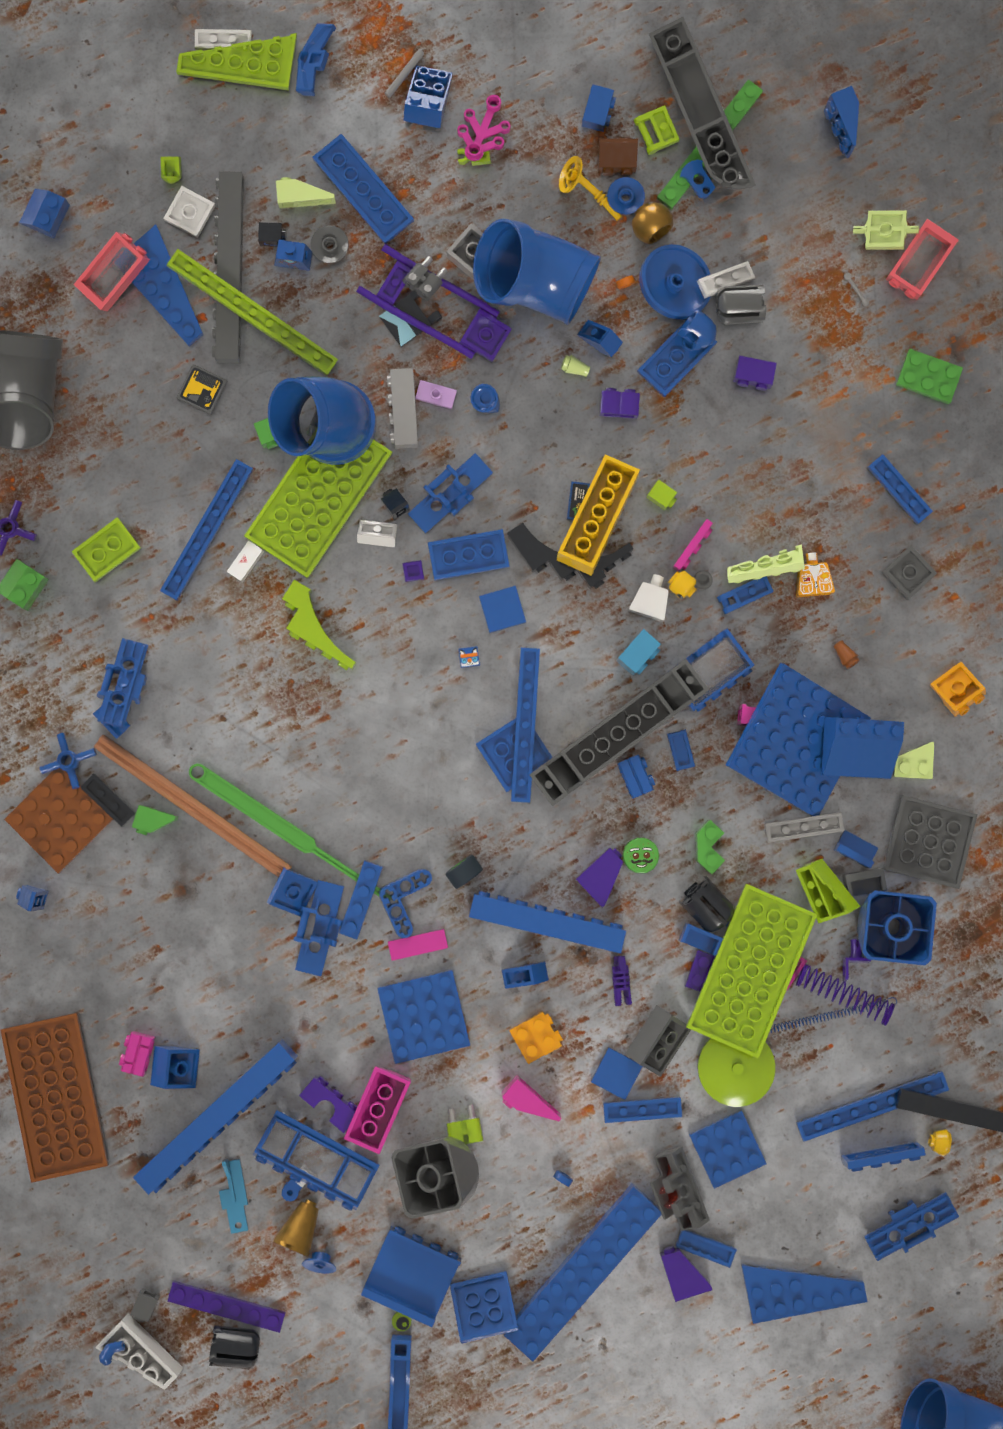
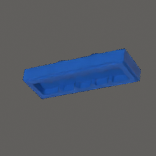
M680 1230L675 1247L729 1268L737 1251L732 1246L690 1230Z

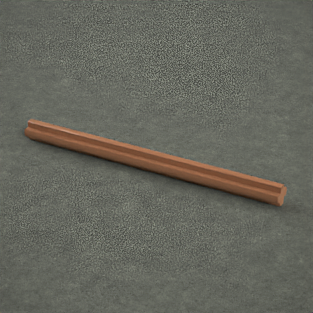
M102 735L94 745L96 750L277 877L280 876L283 868L289 870L292 868V866L107 736Z

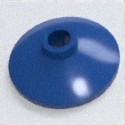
M622 177L610 185L607 192V200L615 212L630 215L643 205L645 192L637 180L630 177ZM628 196L629 200L624 201L622 197Z

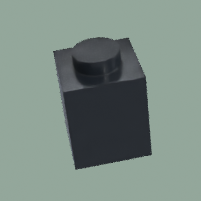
M259 222L258 242L260 246L277 247L279 240L286 241L287 232L286 229H283L282 223Z

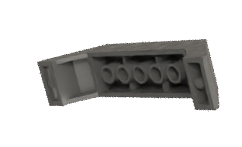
M685 659L532 772L530 777L550 804L554 806L709 691V689L688 660Z

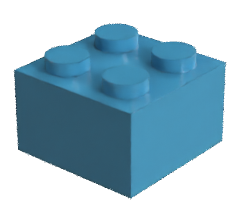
M643 629L618 657L616 662L632 676L635 673L640 675L648 666L646 661L648 659L652 661L661 651L658 648L661 643Z

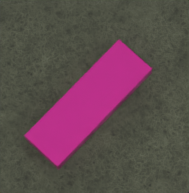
M444 929L388 941L392 961L448 948Z

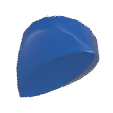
M489 384L477 385L470 396L473 407L483 413L498 412L500 400L496 390Z

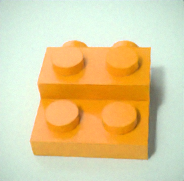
M959 662L930 684L931 688L943 700V704L955 717L959 714L961 716L965 715L970 710L969 706L973 703L976 705L980 704L985 699L984 695H986L985 687L962 662Z
M543 1011L509 1030L528 1064L562 1046L560 1042L563 1041V1038L558 1030L554 1032L551 1027L553 1021L548 1013L544 1014Z

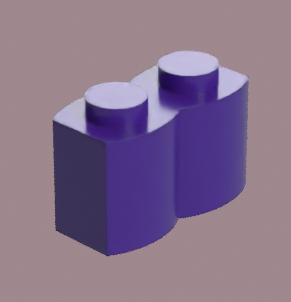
M605 388L601 392L600 416L637 419L639 416L640 393H636L634 389H625L624 392H619L616 388Z

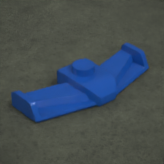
M317 23L305 46L299 53L296 91L301 95L315 96L316 71H324L329 53L323 50L332 32L336 30L334 24Z

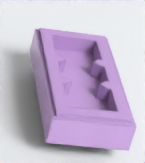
M420 380L415 399L452 410L457 390Z

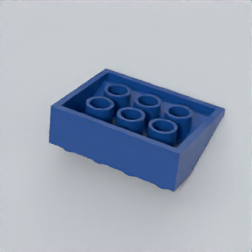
M825 717L821 775L891 779L903 743L904 722Z

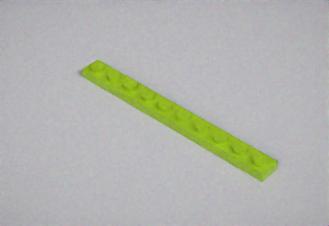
M179 249L176 250L167 263V267L324 375L328 376L338 361L333 355Z

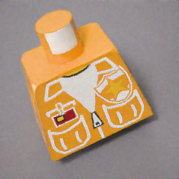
M816 552L807 553L805 569L797 572L796 598L832 595L835 593L828 564L826 562L818 563Z

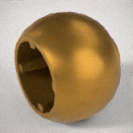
M657 202L646 203L639 207L632 220L635 236L646 244H653L659 241L673 227L671 212L667 207Z

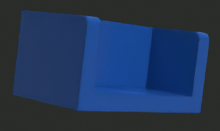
M685 923L679 941L716 956L723 938Z

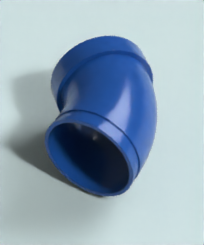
M498 219L486 228L478 242L473 263L474 282L479 295L486 302L504 306L521 305L569 325L589 290L600 264L601 256L594 255L590 251L567 240L532 229L526 223L510 219Z
M329 377L287 378L276 385L270 396L268 404L269 427L277 445L289 455H309L321 463L330 465L346 464L363 455L374 439L376 416L373 406L367 395L352 383ZM312 396L318 413V429L316 437L310 446L304 439L300 429V414L305 402Z
M925 1379L909 1395L902 1413L900 1429H1003V1408L960 1392L951 1384L935 1379Z

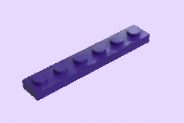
M173 1281L167 1301L278 1333L281 1331L286 1313L177 1281Z

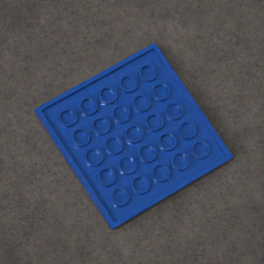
M780 663L725 766L810 816H819L840 776L821 775L825 717L868 720L871 717L784 663Z

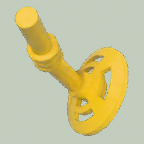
M578 156L571 157L564 165L560 174V191L569 193L580 183L594 196L595 200L597 199V203L600 202L599 205H603L613 218L618 221L622 215L610 207L607 197H605L606 194H603L602 190L599 191L582 176L583 164L581 158Z

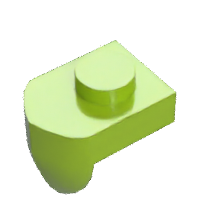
M160 157L162 180L169 184L178 182L182 178L181 157Z

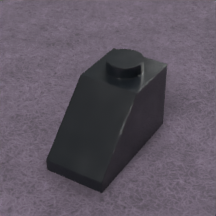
M397 488L394 490L389 489L382 494L381 502L394 520L410 510L408 502Z

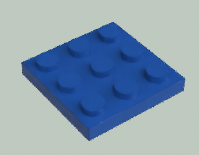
M516 718L476 743V746L506 793L512 789ZM536 731L534 736L532 772L553 758Z
M742 1110L689 1134L714 1189L766 1165V1161Z
M507 1271L450 1284L461 1344L519 1330Z

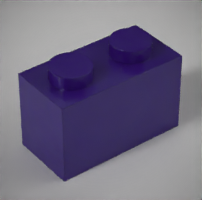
M739 355L733 382L742 387L752 385L756 386L758 390L766 391L773 385L777 363Z

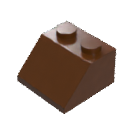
M600 139L598 147V174L611 176L614 173H621L623 176H630L632 173H636L638 139Z

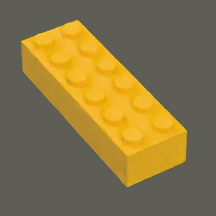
M605 454L558 551L557 561L592 576L636 484L640 469Z

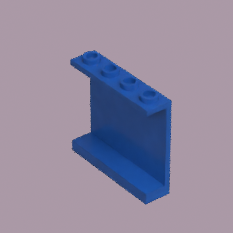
M391 1226L361 1295L427 1326L433 1327L436 1315L456 1270L461 1264L462 1258L452 1250L448 1252L442 1250V1247L437 1243L431 1242L429 1244L423 1241L424 1238L417 1234L411 1236L406 1233L405 1229L399 1226H395V1228Z

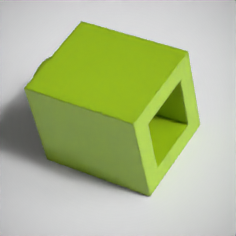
M658 479L646 498L665 511L667 507L672 508L677 501L675 498L677 492Z

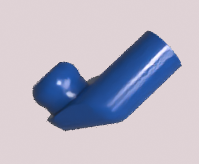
M124 1341L106 1344L99 1355V1361L105 1366L111 1364L113 1354L125 1350Z

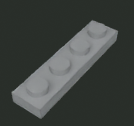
M841 812L764 824L767 843L844 831Z

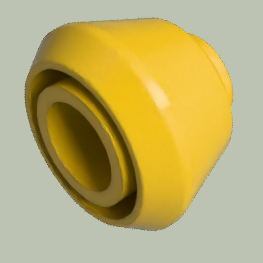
M947 1129L934 1131L933 1135H930L928 1139V1145L931 1146L932 1151L941 1156H945L950 1152L952 1143L951 1133Z

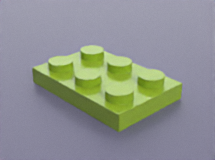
M117 517L71 552L96 583L139 551L141 547Z

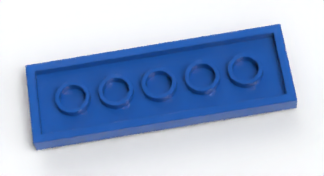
M342 134L338 135L312 157L315 163L384 244H387L414 222V218Z

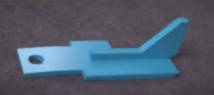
M227 1158L222 1161V1166L227 1176L229 1189L219 1190L222 1210L227 1209L230 1231L233 1234L248 1231L244 1205H248L240 1159L228 1161ZM240 1222L242 1227L236 1228L235 1224Z

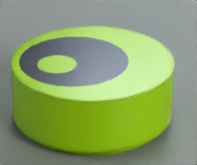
M396 1312L392 1317L393 1327L401 1332L409 1329L412 1319Z

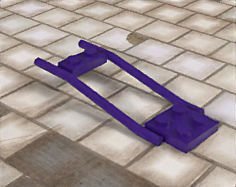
M385 244L381 251L396 259L397 262L377 295L362 286H359L356 292L389 313L454 348L468 358L472 359L474 354L478 353L492 362L512 328L496 319L500 311L442 278V287L480 307L458 343L394 307L393 304L405 286L403 279L416 263Z

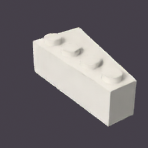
M129 1313L95 1347L102 1351L106 1344L124 1341L125 1350L115 1352L112 1358L128 1365L129 1369L132 1371L136 1370L144 1378L164 1390L183 1370V1367Z

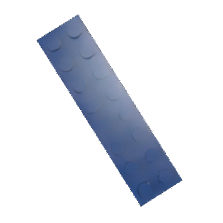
M479 891L478 894L474 893L469 914L470 918L620 954L626 935V930L622 929L623 925L610 922V925L603 924V920L591 918V921L585 920L584 915L576 913L568 916L565 915V911L554 909L551 912L547 911L546 906L535 904V907L528 906V902L516 900V903L509 901V897L501 895L493 898L490 897V893Z

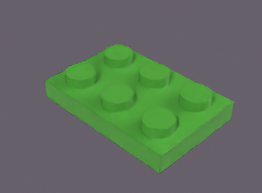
M909 349L896 386L950 404L963 367Z

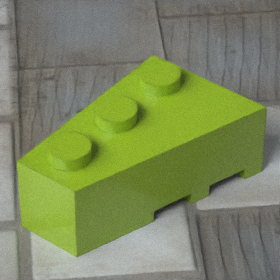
M823 859L813 861L796 869L812 910L818 914L816 917L818 924L849 914L861 907Z

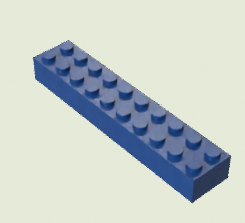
M282 1039L133 1177L134 1180L148 1195L152 1191L156 1194L167 1183L165 1180L167 1177L171 1180L182 1169L180 1165L186 1166L196 1156L195 1152L198 1151L200 1153L210 1143L209 1139L211 1137L213 1139L218 1137L225 1130L223 1127L225 1124L231 1125L240 1116L238 1114L240 1110L242 1113L245 1112L254 1103L252 1101L254 1097L258 1100L268 1090L266 1087L268 1084L273 1086L282 1077L281 1072L283 1070L287 1073L297 1063L295 1059L298 1055Z
M631 1183L518 1312L516 1318L519 1330L505 1333L504 1336L533 1362L662 1215L659 1207Z

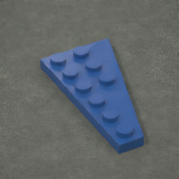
M155 224L134 243L136 247L139 245L147 252L146 256L150 261L132 283L190 347L203 335V332L178 274L167 267V263L171 258ZM127 249L113 262L126 274L136 262L137 257Z
M741 1264L753 1324L868 1302L864 1282L860 1280L833 1278L824 1275L818 1276L809 1273Z

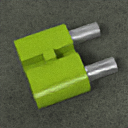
M474 1105L467 1106L469 1119L463 1121H456L454 1108L448 1109L450 1122L446 1125L449 1137L457 1138L465 1144L484 1141L480 1118L475 1117Z

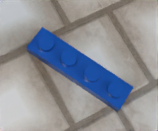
M883 454L867 467L917 525L933 512Z
M364 861L339 931L340 934L358 939L383 866Z
M681 1097L603 1103L605 1123L682 1117Z

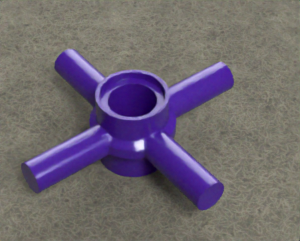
M15 500L9 517L0 520V556H2L9 538L18 535L35 541L37 534L19 528L16 518L22 502ZM12 523V530L5 532V526Z

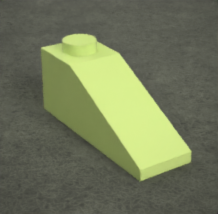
M284 177L276 181L277 201L280 209L336 204L333 193L307 183L291 179L290 177Z

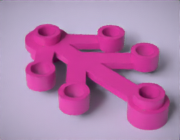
M490 95L487 98V112L481 126L475 117L473 109H466L464 111V120L470 123L476 135L474 142L469 135L467 125L462 124L457 128L458 136L463 138L466 144L465 156L471 161L480 160L486 151L491 149L501 150L504 147V139L500 136L495 137L493 141L482 144L484 139L498 133L508 134L510 132L511 125L508 121H502L499 125L489 128L494 113L501 108V99L497 95Z

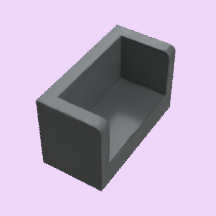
M883 868L842 875L844 886L852 896L868 894L873 891H887Z

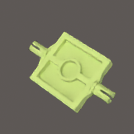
M907 210L868 211V220L865 226L853 227V234H865L866 250H904L907 234H919V225H907Z

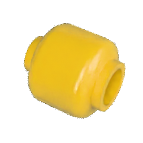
M677 570L668 581L670 584L669 590L680 599L686 596L690 598L697 590L694 587L697 581L685 570L681 572Z

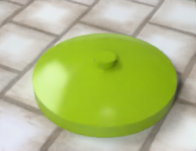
M710 1038L704 1044L699 1054L697 1064L698 1076L703 1088L714 1100L732 1107L747 1106L760 1100L770 1089L775 1076V1060L766 1042L758 1059Z

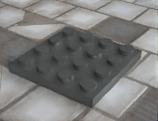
M901 795L883 870L959 889L978 814Z

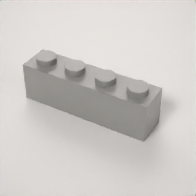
M413 368L390 370V375L387 376V385L391 387L392 394H388L389 406H392L393 413H389L390 425H394V432H390L391 443H395L396 449L418 447Z

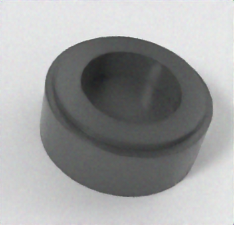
M702 570L694 576L697 581L695 585L697 589L706 590L712 585L713 578L709 572Z

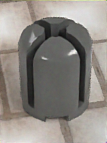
M745 285L721 288L716 297V313L719 321L724 325L763 323L762 320L766 318V305H764V298L762 294H765L764 286Z

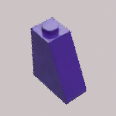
M608 848L576 878L580 885L602 908L608 900L623 864L621 860L623 856L616 848L613 850Z
M669 1246L664 1248L663 1252H660L675 1302L712 1291L710 1282L679 1248Z

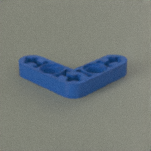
M425 869L416 870L383 886L379 891V898L394 931L401 938L411 936L413 927L400 899L431 883L432 875ZM421 873L428 876L425 878L426 882H416L417 887H415L414 882L410 879L411 877L414 880L419 879ZM403 881L410 882L411 887L408 891L401 890L400 884ZM385 890L393 891V894H391L392 901L397 899L396 903H392L388 907L386 904H389L390 901L387 897H383ZM395 906L401 909V914L398 917L391 915V909ZM405 917L402 923L409 927L406 929L407 933L399 932L401 929L400 923L397 922L395 924L394 921H399Z

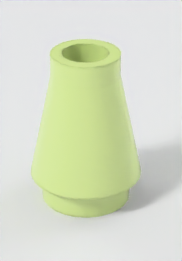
M566 355L561 369L564 370V373L587 377L590 366L573 355Z

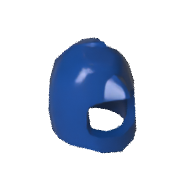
M696 310L689 316L676 334L688 340L693 345V350H698L714 343L717 329L714 322L706 314Z

